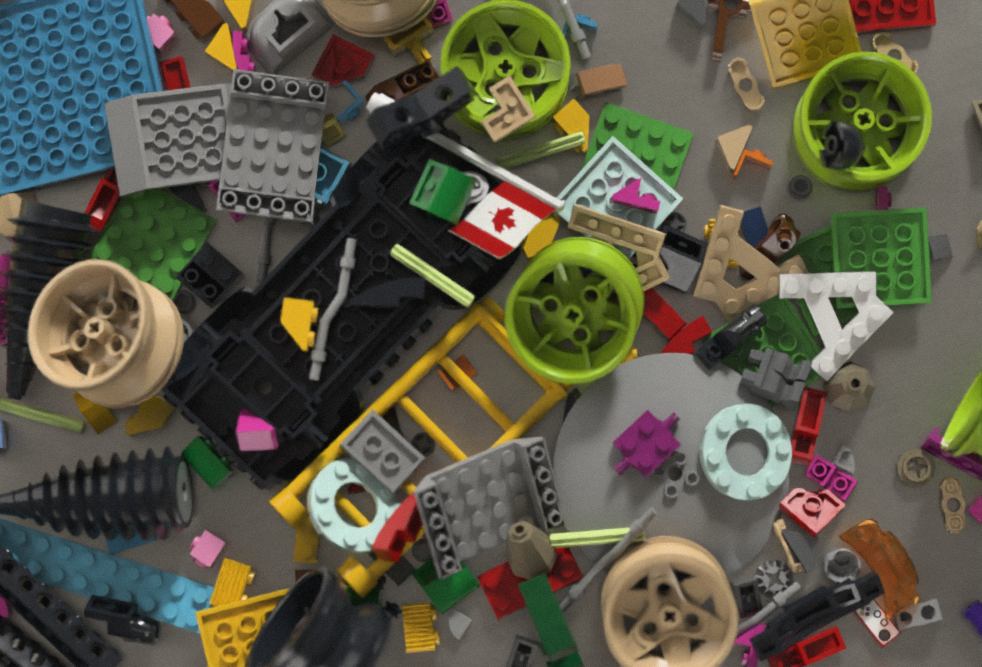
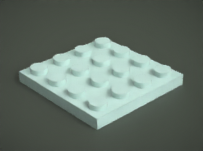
M612 136L557 196L558 200H564L565 202L564 209L557 214L569 224L575 204L656 230L682 202L683 198ZM642 177L637 196L642 197V194H649L655 196L656 200L661 202L658 213L655 214L611 203L612 196ZM578 232L582 237L591 238V235ZM614 243V247L628 259L636 252V250Z

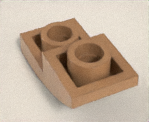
M621 63L592 68L575 74L582 96L596 95L606 90L622 89L628 85Z

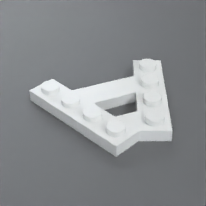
M875 271L779 274V298H804L825 347L812 360L811 367L826 382L893 313L876 296ZM828 297H852L858 313L843 329Z

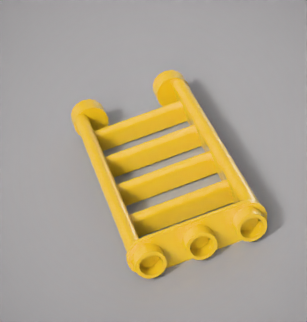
M486 296L479 304L476 302L471 304V309L297 478L286 488L283 487L268 502L290 526L296 529L309 516V512L298 499L310 488L312 481L322 469L332 462L339 460L346 453L339 444L371 409L382 418L396 403L456 463L468 458L406 395L437 364L506 431L490 448L511 439H521L560 399L565 400L568 397L566 391L573 384L547 379L523 363L510 344L507 331L499 324L505 319V312L495 301ZM478 324L546 391L515 424L447 356ZM408 478L400 486L408 496L417 488ZM337 490L334 496V504L358 528L371 524ZM423 525L416 541L425 533ZM406 542V545H405V547H404V549H403V551H402L401 556H402L414 543ZM350 556L336 572L361 598H364L378 584L377 580L395 562L382 561L378 557L365 569L355 558Z

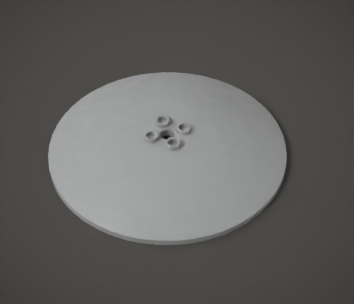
M685 353L652 354L618 365L605 376L595 380L576 400L561 426L556 441L553 471L561 497L560 502L557 497L556 503L559 512L563 515L562 521L568 533L629 528L636 519L639 520L651 507L657 512V515L646 526L645 539L673 536L693 541L705 548L716 558L723 568L726 577L733 575L747 565L762 550L774 533L773 523L781 519L783 511L778 506L788 496L790 468L782 484L771 494L756 500H737L720 493L706 478L700 462V444H702L706 432L705 428L709 421L718 412L729 406L754 404L774 413L773 409L765 398L750 394L751 388L740 383L742 378L740 374L721 363L708 370L696 355ZM647 409L656 419L662 422L674 412L676 416L671 421L677 416L680 420L670 430L681 446L647 478L631 466L620 476L613 468L624 458L612 442ZM744 428L736 431L730 437L726 447V457L729 465L734 471L745 476L759 472L763 468L768 454L766 441L753 429ZM672 467H678L681 471V476L678 480L673 481L668 476V472ZM640 541L631 542V544H630L627 548H629L630 546H632V545H634V544H636V543H638V542H640ZM618 543L578 547L587 558L596 564ZM612 563L609 564L603 571L607 573ZM672 569L678 582L693 576L690 573ZM648 575L641 578L634 586L647 589ZM661 583L657 589L659 591H666L670 585Z

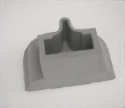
M274 0L256 15L249 24L246 33L248 48L269 74L275 75L329 30L335 22L316 0Z

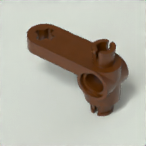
M727 0L707 1V9L718 10L711 61L721 62L727 19L736 17L746 19L747 14L752 15L749 4L751 0H733L737 4V8L733 10L725 6Z
M781 213L773 219L767 231V236L754 248L775 263L796 244L801 233L795 228L793 219L787 214ZM739 265V273L744 279L751 280L755 278Z

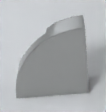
M841 443L831 464L853 475L856 467L854 456L851 450Z
M452 607L448 616V624L452 634L459 640L472 619Z

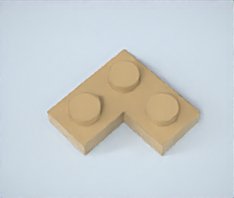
M510 76L489 88L501 109L482 120L481 123L495 143L533 120L535 114Z

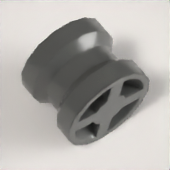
M672 212L663 221L662 227L670 225L672 228L684 233L687 221L681 213Z
M426 432L417 433L411 443L424 457L433 453L436 444Z

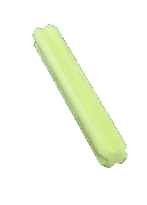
M577 132L497 158L496 164L503 169L517 166L585 144V136L583 132Z
M396 244L391 250L390 255L420 276L425 277L430 283L464 306L469 307L473 302L474 296L400 245Z
M0 397V411L82 433L84 430L85 421Z
M630 528L551 534L550 543L554 548L618 543ZM645 532L641 536H637L632 542L644 541Z

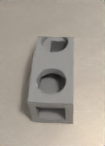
M937 598L894 611L899 630L943 620Z

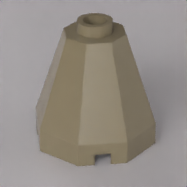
M852 361L844 363L823 385L824 391L827 392L829 404L847 413L867 406L875 390L869 369Z
M523 521L511 526L508 533L505 556L514 575L532 579L541 572L545 574L550 572L558 553L552 547L549 535L531 523Z

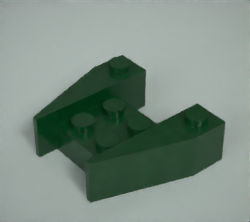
M545 573L518 584L542 642L538 643L543 657L548 655L550 661L546 662L547 666L584 667L576 643Z

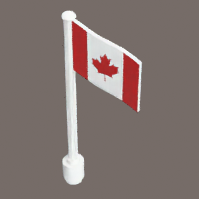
M375 92L370 98L366 109L371 114L374 108L394 102L395 100L382 93L379 95ZM436 132L427 137V139L504 181L486 195L463 221L449 229L453 234L494 257L501 259L508 255L537 224L554 211L560 213L564 209V200H558L446 136Z

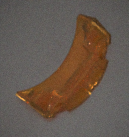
M871 518L856 524L839 536L842 541L860 554L872 571L874 570L878 573L885 590L883 600L886 620L919 603L920 595L915 587L919 583L916 569L906 549L890 530L884 532L880 529L878 522Z

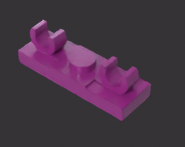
M935 427L923 441L920 449L982 480V460L980 455L972 452L954 457L950 454V450H942L940 445L943 437L938 435L939 427Z

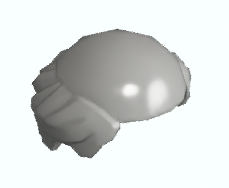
M840 548L834 550L823 558V571L827 579L834 583H840L847 578L855 581L861 571L860 560L849 549Z

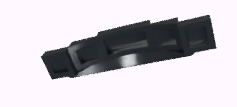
M873 570L855 581L847 578L829 589L824 585L784 607V614L766 623L767 630L749 639L757 658L762 662L773 655H779L806 636L849 613L869 605L872 600L885 594L878 573Z

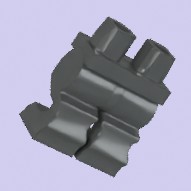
M767 347L765 352L752 349L747 364L758 367V372L744 369L740 383L751 388L750 394L774 400V403H781L785 408L795 410L812 361L805 360L801 361L799 365H794L790 356L785 353L776 352Z

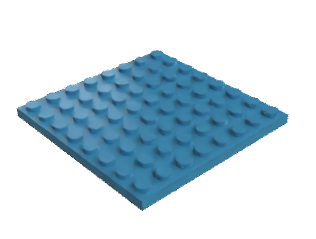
M15 0L0 4V196L115 168L104 104L130 95L163 91L144 0Z

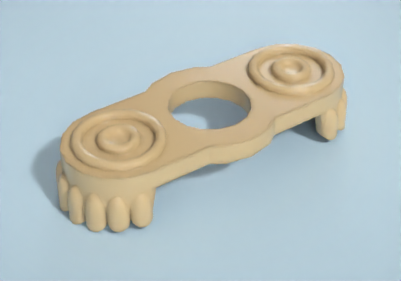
M880 32L873 37L872 46L877 53L888 55L889 51L897 50L901 54L900 62L904 63L915 74L919 69L917 61H912L906 55L903 47L896 45L889 38V33Z
M735 58L728 66V72L734 82V89L740 95L745 107L756 111L763 106L765 102L764 96H761L757 88V80L751 75L747 67L748 62L742 58ZM742 79H748L752 82L753 86L750 91L743 92L739 88V82Z
M952 476L945 477L940 482L941 485H939V488L942 489L943 497L941 507L945 513L946 520L944 527L950 533H959L965 528L966 524L964 513L966 503L962 497L959 480ZM950 498L958 499L960 502L959 510L955 512L950 511L947 508V501Z
M783 518L778 519L773 523V529L786 556L788 566L794 574L804 572L802 564L793 561L782 531L786 529Z

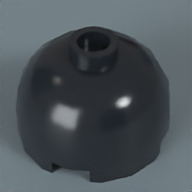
M831 121L825 127L822 138H826L824 150L820 149L821 161L824 167L831 168L832 170H845L853 167L865 151V143L860 131L852 124L843 121Z

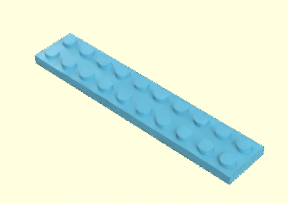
M0 518V545L8 549L21 565H25L38 581L88 598L91 595L136 603L138 604V614L200 633L195 612L211 608L212 604H209L214 590L213 586Z

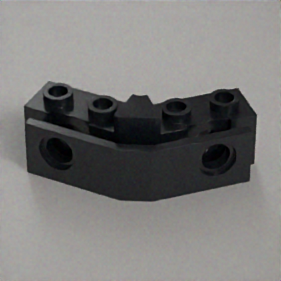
M455 66L416 94L374 108L366 122L381 148L418 135L425 139L442 130L440 123L473 102V97L477 93L463 70ZM452 93L451 99L447 101L448 95Z

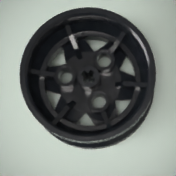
M325 566L315 567L303 575L271 611L251 645L245 667H373L387 640L391 626V616L374 602L353 606L346 586L340 581L339 577L330 572Z

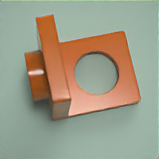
M744 149L732 179L735 180L744 159L767 169L772 167L774 161L765 158L766 155L758 150L751 152Z
M464 354L453 361L469 378L477 374V371ZM444 369L437 371L451 392L460 387Z

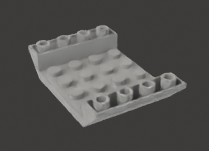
M233 70L217 211L312 223L329 82Z
M216 84L135 94L104 104L120 197L144 194L146 190L220 180L232 84Z
M544 437L506 441L426 475L413 491L439 579L461 571L460 561L506 542L511 526L520 521L531 523L545 532L564 525L562 521L563 515L559 512L556 503L557 497L559 502L561 497Z

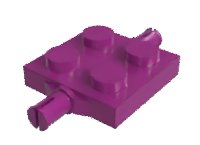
M647 409L612 442L624 458L613 469L621 476L631 466L647 478L681 446L670 430L680 420L677 416L671 421L676 416L673 412L662 422L656 419Z

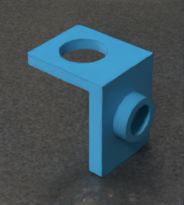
M582 14L575 16L579 28L596 33L598 23L590 21L588 16ZM567 21L562 31L564 37H566L569 27Z
M346 80L343 81V85L356 101L336 117L340 125L348 119L350 121L355 119L361 113L359 109L365 105L364 100Z

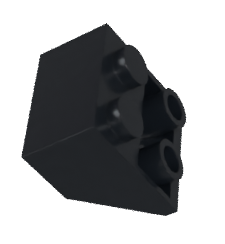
M664 225L659 230V232L666 233L659 257L670 278L662 282V284L686 293L702 264L708 243Z
M206 242L175 278L212 309L233 291L245 275Z

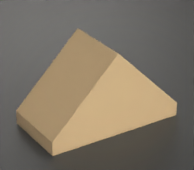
M746 125L717 137L716 143L728 172L733 173L753 126Z

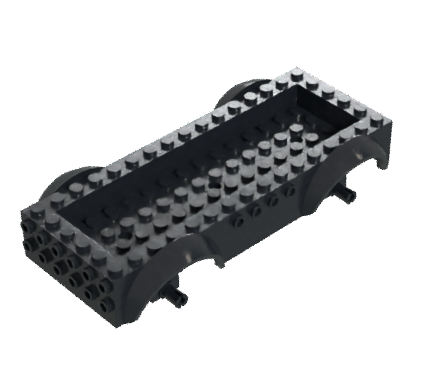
M444 121L440 123L442 130L438 131V133L478 154L471 146L468 145L466 147L460 141L461 137L454 130L451 129L449 131L443 125ZM421 135L385 148H381L376 141L353 164L333 189L329 197L333 206L332 209L255 289L243 287L229 296L184 341L179 363L171 378L161 389L165 393L163 398L175 408L179 406L182 409L180 414L189 423L199 425L200 427L197 430L207 440L209 438L213 439L217 443L215 447L224 456L228 457L230 455L234 459L232 464L244 474L248 472L252 476L249 480L261 490L264 488L271 490L275 484L289 485L363 413L364 399L362 393L371 383L375 386L384 377L382 372L387 366L392 368L400 360L398 355L404 349L408 351L417 342L415 337L420 332L424 334L433 325L431 320L443 308L459 310L466 307L428 280H426L425 299L401 298V308L353 307L351 304H342L329 323L324 349L326 357L325 362H322L319 381L309 379L312 360H310L311 352L315 350L319 322L337 295L342 269L340 261L341 257H344L347 238L356 239L353 257L355 265L354 269H351L347 294L353 295V298L372 287L393 280L423 278L390 255L393 247L398 244L474 296V300L471 303L473 304L488 293L507 274L523 250L528 235L513 251L505 257L498 259L450 232L449 229L455 227L456 224L438 216L434 220H426L423 217L424 210L410 204V200L429 159L459 172L473 171L481 174L488 182L489 189L487 195L504 182L503 180L427 138L423 139ZM470 203L468 206L466 204L457 225L477 206L476 203ZM284 298L313 301L315 304L314 308H318L317 322H312L311 332H315L313 347L309 346L308 352H304L281 323ZM266 380L271 383L272 389L268 394H261L259 392L258 385L261 381ZM242 409H247L250 413H253L274 428L278 444L277 448L240 451L236 431Z

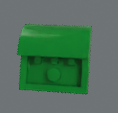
M429 159L410 200V204L457 225L477 180Z
M197 436L181 452V456L187 459L188 464L214 490L219 484H224L231 478L230 474L234 472L230 467L232 463L223 454L220 456L215 451V443L210 438L207 440L203 436Z
M432 557L411 574L443 615L481 585L462 561H460L461 571L439 579Z

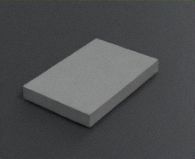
M373 409L339 444L392 494L425 460L423 455Z

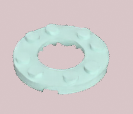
M738 404L721 410L709 421L705 428L706 432L702 444H700V462L706 478L716 490L723 495L737 500H756L771 494L782 484L790 468L792 447L784 424L773 412L759 405ZM744 428L753 429L758 432L766 441L768 450L763 468L750 476L740 475L734 471L726 457V447L730 437L736 431Z
M350 458L332 462L318 473L310 485L307 505L314 528L319 535L322 534L332 543L331 546L346 553L365 554L373 551L371 547L378 533L393 512L400 506L397 491L394 494L390 493L355 459ZM354 483L363 486L368 493H371L374 497L373 501L376 503V514L371 524L357 528L349 526L340 519L334 507V496L339 487L344 484Z

